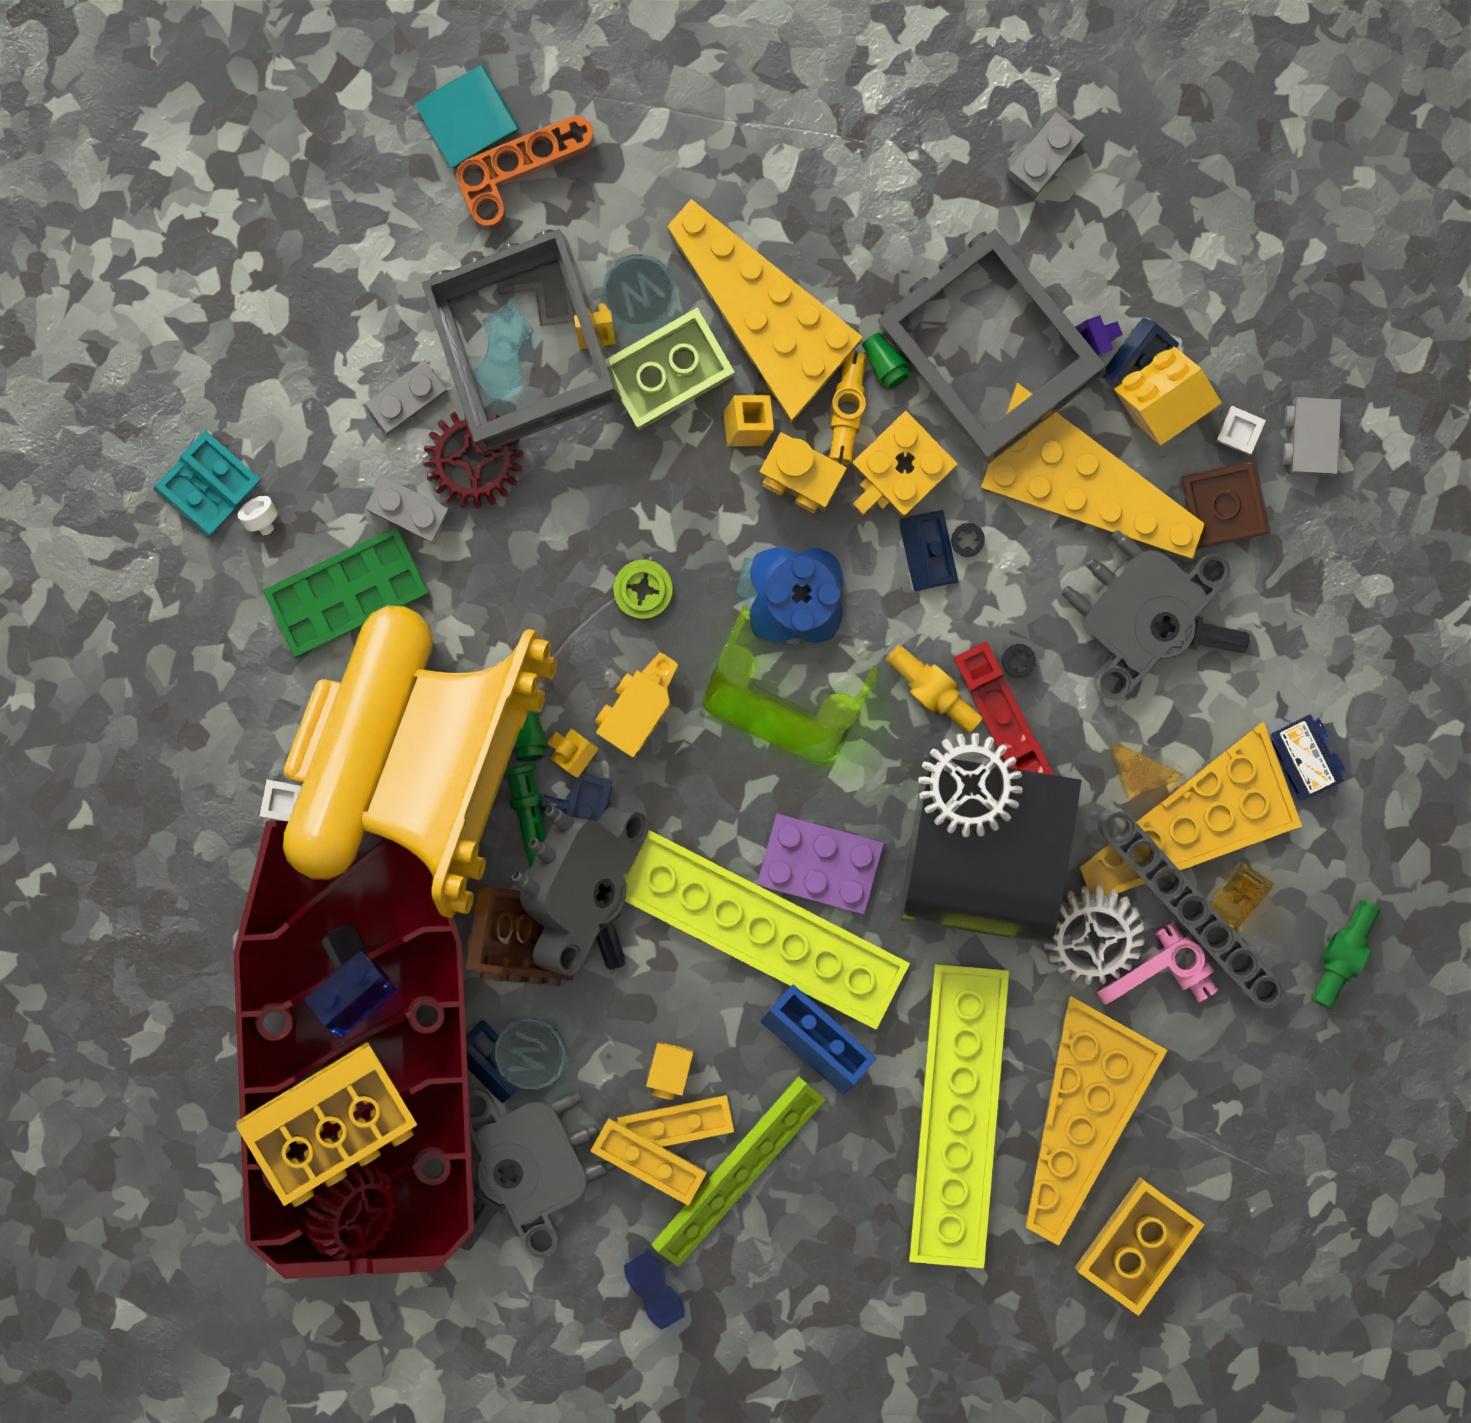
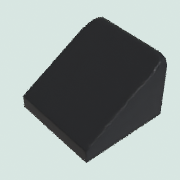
M347 923L328 932L322 939V944L337 972L341 971L361 952L367 955V950L352 923Z

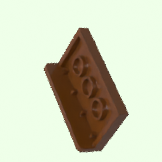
M478 886V893L473 903L474 919L472 933L467 943L469 953L466 969L481 971L480 979L500 982H525L540 985L542 983L560 986L561 979L573 980L574 975L567 976L539 969L535 965L533 951L545 927L523 909L520 900L521 890Z

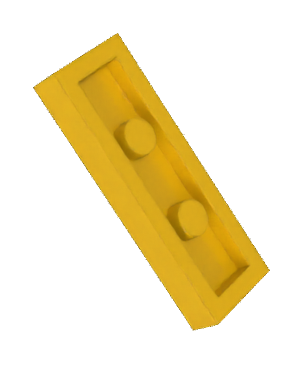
M727 1095L617 1117L618 1123L662 1147L734 1132Z
M608 1118L590 1150L592 1153L688 1206L707 1174V1171L611 1118Z

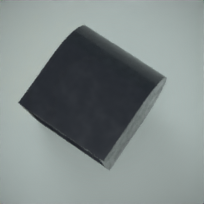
M931 755L924 757L923 762H929L934 766L938 762ZM951 759L965 771H974L981 765V763ZM995 766L985 779V787L992 797L998 801L1002 790L1000 773ZM922 768L921 777L931 778L932 772ZM1007 768L1009 773L1020 771L1022 774L1021 778L1011 779V786L1022 787V793L1015 794L1010 792L1009 799L1019 803L1018 808H1011L1005 805L1003 810L1011 816V819L1004 821L997 815L994 819L998 823L999 829L996 831L990 828L988 822L983 823L985 830L983 836H978L975 825H970L968 837L962 836V824L958 823L953 833L947 832V826L951 821L948 818H945L940 825L934 823L935 818L941 812L938 809L931 813L925 812L924 808L934 802L932 797L920 799L919 793L930 791V784H920L903 888L901 920L1051 944L1063 899L1082 780ZM942 769L939 777V793L944 804H946L954 794L956 784L949 773ZM984 770L976 776L972 774L971 778L967 774L961 776L955 771L964 783V788L961 790L962 793L958 796L957 801L963 795L969 796L970 792H972L973 796L979 794L985 799V796L979 792L980 789L976 786L979 781L978 778ZM968 799L954 813L962 817L974 818L984 815L990 810L979 801Z

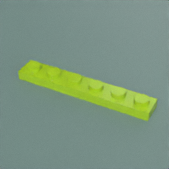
M798 1076L695 1193L689 1206L685 1205L662 1230L659 1236L652 1242L653 1248L677 1267H680L826 1099Z

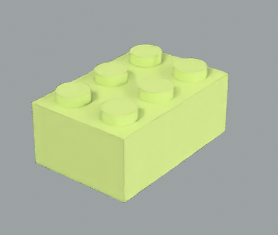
M698 307L608 358L622 397L620 401L638 431L735 377L732 366Z

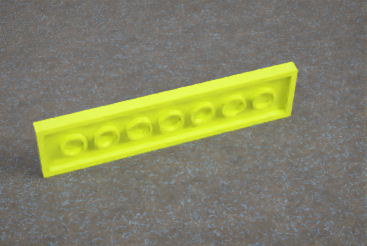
M648 830L647 837L629 873L624 874L626 881L625 902L790 986L794 984L803 993L874 1029L878 1028L910 965L909 962Z
M934 964L910 1262L984 1268L1009 970Z

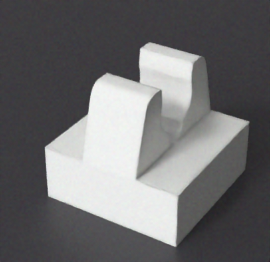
M1231 406L1216 441L1250 456L1266 420Z
M266 780L260 816L289 821L301 786Z

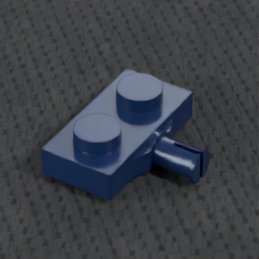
M581 773L578 778L575 777L572 790L566 797V800L544 794L543 801L555 803V807L562 810L568 816L598 822L606 810L613 780ZM542 803L540 809L546 810L547 807L553 805Z

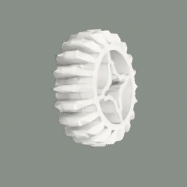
M958 734L956 736L958 747L953 749L950 741L945 739L942 741V745L947 753L942 755L936 749L930 751L931 756L938 761L935 766L929 762H923L922 768L931 771L932 774L931 778L919 777L918 782L920 784H930V791L919 793L920 799L932 797L934 803L927 805L924 810L926 813H931L935 809L941 812L934 820L936 825L943 823L945 818L951 820L947 826V832L953 833L958 823L962 824L961 833L963 837L969 836L970 825H975L977 835L983 836L985 834L983 823L988 822L990 828L996 831L999 829L998 823L994 819L997 815L1004 821L1011 819V816L1003 810L1005 805L1011 808H1018L1019 803L1009 799L1010 792L1015 794L1022 793V787L1011 786V779L1021 778L1022 774L1020 771L1008 772L1007 767L1014 765L1016 759L1011 757L1004 762L1002 761L1000 756L1006 752V746L1001 745L995 753L990 750L994 742L992 737H988L982 747L978 746L979 734H972L971 745H965L963 734ZM962 753H976L986 757L984 762L974 771H965L951 760ZM995 766L1000 773L1002 790L998 801L992 797L985 787V779ZM942 769L949 773L956 784V790L946 804H944L939 793V777ZM984 770L978 778L979 781L976 786L980 789L979 792L985 796V799L979 794L973 796L972 792H970L969 796L963 795L957 801L958 796L962 793L961 790L964 788V783L955 771L961 776L967 774L971 778L972 774L976 776ZM968 799H975L990 810L984 815L974 818L962 817L954 813Z
M1100 885L1096 887L1095 894H1089V889L1083 886L1081 888L1082 896L1077 897L1074 892L1069 891L1067 893L1069 903L1062 900L1051 944L1044 943L1045 949L1051 950L1049 960L1052 963L1059 962L1058 971L1061 974L1071 969L1070 978L1073 981L1077 980L1082 974L1084 975L1085 983L1088 985L1091 984L1093 976H1099L1100 983L1104 985L1106 983V974L1111 973L1118 980L1121 976L1119 967L1130 971L1132 968L1130 959H1139L1141 954L1137 947L1144 945V936L1140 934L1144 930V925L1142 921L1137 920L1139 917L1138 909L1136 907L1129 908L1130 899L1127 896L1117 901L1118 893L1115 889H1112L1105 896L1103 894V887ZM1096 912L1109 914L1119 922H1114L1113 919H1100ZM1084 914V919L1080 925L1071 927V931L1065 932L1073 919ZM1090 923H1093L1094 931L1099 936L1097 938L1098 947H1095L1094 940L1091 939L1089 934L1091 932ZM1123 938L1113 952L1104 956V950L1108 945L1117 943V939ZM1069 948H1073L1074 951H1087L1092 958L1082 957Z

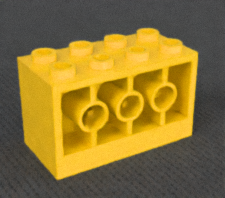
M368 1042L236 1121L238 1131L282 1204L285 1206L292 1202L294 1207L313 1197L312 1189L325 1182L327 1187L346 1177L345 1169L357 1161L362 1167L379 1157L381 1154L378 1149L390 1141L394 1147L414 1135L411 1129L417 1126V1123ZM363 1101L364 1104L371 1102L373 1104V1107L369 1110L370 1116L364 1119L361 1115L357 1117L353 1115L357 1110L356 1104ZM329 1121L331 1124H340L341 1127L336 1130L337 1136L331 1139L328 1135L322 1137L319 1134L324 1130L323 1123ZM296 1141L299 1145L303 1143L307 1145L303 1150L304 1156L298 1159L295 1155L291 1157L287 1155L290 1151V1143Z

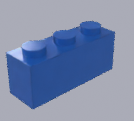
M794 984L791 985L760 1021L843 1096L877 1059Z

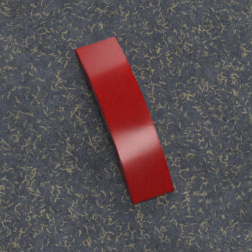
M987 641L954 657L953 659L980 715L983 717L991 737L994 739L997 749L1001 745L1007 747L1006 752L1002 755L1003 760L1005 761L1011 757L1016 759V763L1007 768L1053 775L1054 773L1003 677V672Z

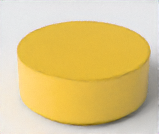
M792 438L784 441L776 452L778 468L782 473L790 477L804 475L813 464V451L810 445L801 439Z

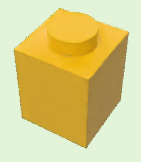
M734 395L723 411L727 447L763 446L774 431L770 395Z
M660 1041L657 1042L646 1087L653 1088L652 1095L669 1100H674L675 1094L683 1095L694 1050Z

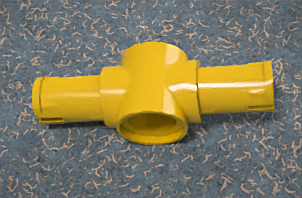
M854 352L844 361L841 381L836 384L835 395L830 409V428L833 430L828 458L838 463L840 452H843L841 464L849 465L853 461L855 433L860 431V424L866 406L864 397L865 387L862 384L867 355L859 352L856 364H853ZM843 402H851L856 406L857 411L853 414H845L840 411L838 405Z
M900 644L886 657L885 661L909 681L910 694L932 713L936 711L939 714L945 713L968 734L983 719L981 715L959 696L960 692L956 689L958 684L935 664L930 666L926 663L924 665Z

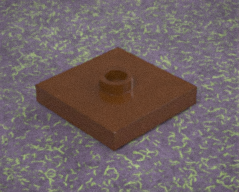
M1256 461L1182 476L1188 510L1204 523L1197 549L1271 533Z

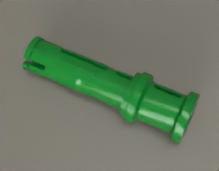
M535 763L506 769L503 775L508 777L512 795L509 803L513 810H517L530 869L537 857L529 848L530 840L537 838L539 841L544 842L546 839L539 808L543 797L542 794L537 792L533 771L536 769Z

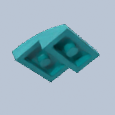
M480 65L415 104L451 168L459 167L466 159L477 155L484 149L494 147L520 129L484 65Z
M205 430L180 455V460L154 485L153 490L209 539L246 499L261 479Z

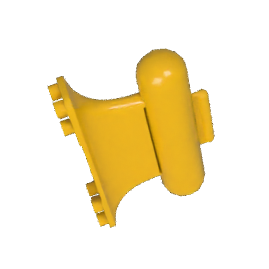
M385 606L372 612L362 625L341 683L321 679L314 687L284 766L286 778L302 782L303 784L284 831L283 851L287 861L298 872L311 879L330 880L346 873L356 859L365 832L380 835L405 847L427 866L433 876L432 899L442 916L452 918L456 912L468 914L471 910L474 895L473 892L465 890L469 878L480 880L486 865L485 858L478 856L481 836L520 729H523L528 712L530 710L540 713L544 706L545 691L538 689L539 681L541 678L553 679L557 668V659L549 656L551 651L550 641L541 640L538 631L528 629L522 634L514 651L504 661L493 667L470 673H446L426 670L433 646V633L430 625L417 612L405 606Z

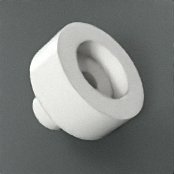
M259 496L249 500L240 508L238 518L247 531L259 530L262 535H268L274 530L272 522L276 519L278 511L268 496Z

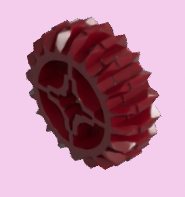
M456 412L450 414L454 425L448 427L443 420L438 422L439 427L444 431L442 436L432 431L429 433V437L437 442L436 447L424 446V452L433 454L434 459L424 460L423 466L425 468L435 467L436 471L427 475V480L429 482H434L438 479L442 481L436 486L434 491L437 494H441L448 488L450 491L446 501L450 504L455 501L457 495H460L461 508H467L469 498H474L475 508L481 509V497L484 496L487 497L490 505H495L496 499L492 493L498 490L501 496L506 498L509 493L502 486L505 481L512 486H516L518 483L514 477L509 475L510 471L522 472L523 470L522 465L512 463V459L523 457V451L511 450L510 448L518 444L520 439L502 445L503 450L494 451L492 449L483 453L474 443L466 416L465 421L460 422ZM495 414L491 420L497 419L500 416ZM465 431V442L462 450L458 453L450 454V456H443L449 441L458 433ZM471 441L477 454L487 457L483 458L482 463L478 462L479 466L475 468V478L470 464L462 462L465 455L469 456L467 452L471 450ZM504 461L496 479L482 487L481 481L484 468L488 465L496 464V462ZM444 468L465 469L468 472L471 489L454 484L447 477Z
M358 1162L345 1169L346 1177L327 1187L325 1182L321 1183L318 1192L313 1193V1203L305 1208L310 1214L304 1221V1224L308 1227L306 1236L310 1238L312 1246L318 1252L331 1260L355 1259V1257L365 1258L366 1253L374 1254L375 1245L378 1242L385 1243L383 1236L386 1231L393 1230L390 1223L392 1219L398 1216L394 1211V1208L400 1202L395 1197L398 1189L393 1185L392 1179L388 1177L387 1173L371 1163L362 1167Z

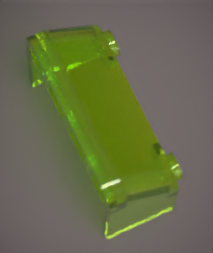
M743 606L703 694L705 710L711 716L816 765L832 763L837 759L879 668L871 667L857 699L843 693H835L823 701L817 714L749 683L755 671V658L747 648L736 644L750 613V608Z

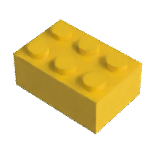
M1139 1177L1074 1268L1139 1316L1205 1224Z

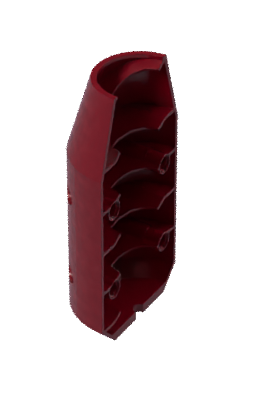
M266 821L233 952L240 1119L368 1042L417 1123V1126L411 1129L414 1134L412 1137L395 1147L390 1141L378 1149L381 1155L370 1162L380 1168L381 1171L387 1173L388 1177L392 1179L393 1185L398 1189L395 1197L400 1202L394 1208L398 1216L392 1219L390 1223L393 1230L386 1231L383 1236L385 1243L378 1242L375 1245L374 1254L366 1253L365 1258L355 1257V1259L343 1260L327 1258L312 1246L310 1238L306 1236L308 1227L304 1224V1221L310 1214L305 1208L313 1203V1197L296 1207L293 1206L292 1202L284 1206L241 1136L245 1243L284 1279L438 1271L474 1231L462 940L454 917H444L439 913L432 899L433 876L416 855L400 844L380 835L365 832L356 859L346 873L330 880L311 879L295 870L285 857L283 842L284 831L288 821ZM347 923H352L367 950V956L375 962L318 1010L306 1000L338 973L322 944V939L328 932ZM426 1004L432 1005L437 1012L435 1022L428 1026L420 1025L416 1020L418 1008ZM271 1012H279L285 1018V1027L278 1033H270L264 1028V1018ZM363 1101L356 1104L357 1110L353 1115L355 1117L361 1115L364 1119L370 1116L369 1110L373 1107V1104L371 1102L369 1104H364ZM327 1121L323 1123L324 1130L319 1134L322 1137L328 1135L331 1139L337 1136L336 1130L341 1126L339 1123L331 1124ZM294 1141L289 1144L290 1151L287 1153L289 1157L295 1155L299 1159L304 1156L303 1150L307 1147L305 1143L299 1145ZM432 1156L440 1158L443 1162L441 1173L433 1177L425 1175L422 1171L424 1161ZM320 1185L312 1189L313 1193L318 1192Z

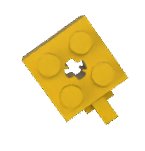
M905 411L852 462L851 465L864 478L859 485L865 490L852 506L863 516L875 503L882 509L889 503L904 518L956 468L958 463ZM902 456L905 459L908 456L911 458L912 463L910 467L913 471L909 474H906V470L903 473L896 470L898 465L897 457Z
M659 652L642 672L637 670L634 676L627 673L615 690L620 697L614 706L610 707L606 704L594 723L600 726L596 733L635 759L671 705L667 688L678 664L665 654Z

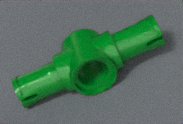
M1361 900L1347 929L1343 928L1341 933L1337 931L1333 935L1322 957V961L1325 962L1323 969L1326 971L1312 1001L1332 1009L1346 981H1350L1352 976L1356 978L1360 974L1370 954L1371 949L1367 947L1369 943L1367 938L1381 910L1379 907Z

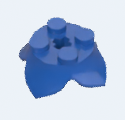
M775 547L755 554L750 569L751 582L757 590V597L751 605L749 614L753 634L761 639L772 642L801 637L807 642L818 643L834 637L843 616V607L840 600L843 573L836 557L830 552L818 548L808 549L804 552H795L787 548ZM794 586L805 588L807 592L805 594L807 597L805 602L802 600L793 601L792 596L795 593L792 591V588Z

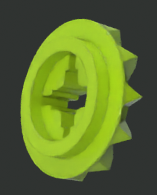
M636 560L628 563L618 572L614 581L613 592L616 603L623 612L637 619H647L657 616L666 609L672 598L673 587L669 574L661 565L650 560ZM646 573L648 574L647 580H649L648 586L654 588L655 591H659V594L646 595L645 600H642V605H638V593L632 591L631 588H627V585H639Z

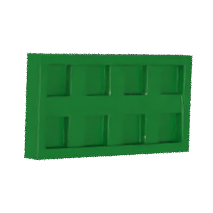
M397 526L262 590L295 658L361 627L374 611L385 606H405L429 594Z

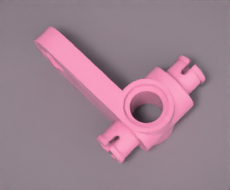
M1174 920L1165 925L1170 932V936L1164 928H1160L1155 932V935L1158 936L1164 946L1163 949L1131 968L1130 971L1121 974L1118 980L1110 981L1097 990L1096 993L1102 1003L1106 1005L1166 967L1173 974L1182 990L1188 988L1192 990L1198 1003L1208 998L1203 987L1211 996L1219 989L1209 977L1214 972V969L1205 957L1203 949L1197 944L1191 933L1183 936ZM1182 948H1189L1194 954L1193 964L1186 969L1179 968L1175 962V955Z

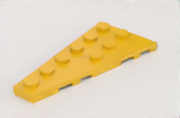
M691 199L667 226V231L689 265L693 267L710 298L718 306L726 323L751 362L755 364L761 373L767 387L773 396L775 395L792 424L861 343L863 337Z
M1019 383L1016 384L1006 414L1032 395ZM1057 412L989 463L981 486L983 490L1110 533L1119 530L1134 541L1190 560L1193 559L1204 527L1202 521Z
M1264 721L1136 821L1180 871L1302 826ZM1107 844L1079 867L1085 886L1089 889V894H1095V889L1098 885L1103 887V894L1107 896L1112 889L1120 893L1145 884L1110 844ZM1148 845L1136 847L1132 855L1135 862L1147 860L1150 856V847ZM1165 872L1159 878L1170 875L1172 872Z
M1070 995L1068 997L1025 1225L1026 1228L1058 1246L1168 1051Z

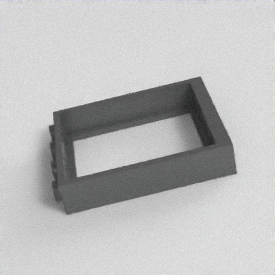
M560 229L541 231L534 236V239L521 244L511 243L505 245L496 254L488 257H474L468 260L465 266L452 271H438L429 280L421 282L474 443L483 453L622 400L570 245ZM558 260L598 380L488 421L449 302Z
M996 229L989 234L984 231L974 237L969 242V249L959 257L956 254L948 257L939 266L940 272L931 279L923 277L910 288L911 294L901 302L897 299L890 302L881 310L880 314L882 316L878 319L879 327L910 363L911 368L988 464L1106 374V365ZM993 251L1077 354L1079 359L985 431L900 322Z

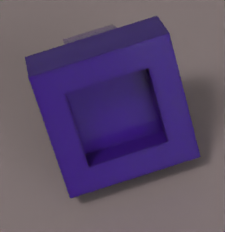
M1100 315L1087 319L1075 326L1099 358L1113 350L1111 341L1123 335L1118 321L1104 325Z

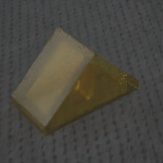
M1112 742L1109 747L1126 798L1177 782L1182 776L1181 773L1117 742Z
M1237 862L1210 904L1234 930H1237L1272 889L1274 883L1246 864Z

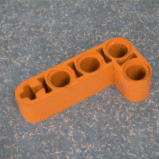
M572 116L463 161L457 169V180L477 226L490 231L497 229L505 221V207L497 190L498 188L577 157L590 150L594 142V134L590 122L584 117ZM577 127L580 132L586 131L583 134V141L581 143H577L574 138L563 142L566 150L560 151L558 140L554 135L560 133L561 140H565L572 136L571 129ZM548 141L553 146L552 153L545 158L535 156L532 151L537 142ZM505 155H514L518 158L519 163L515 170L504 172L498 167L500 159ZM471 169H480L484 173V180L477 186H469L464 182L465 174ZM485 203H494L499 209L498 214L492 220H483L478 216L479 208Z

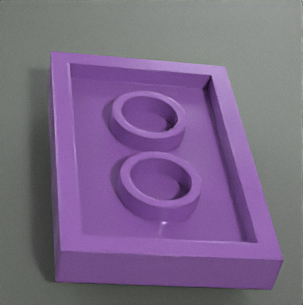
M776 813L757 885L865 914L884 843Z

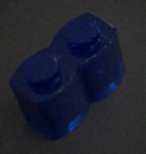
M647 1247L625 1260L624 1273L627 1282L638 1295L643 1297L644 1309L654 1325L663 1330L685 1317L684 1299L678 1288L666 1279L665 1267L653 1250Z

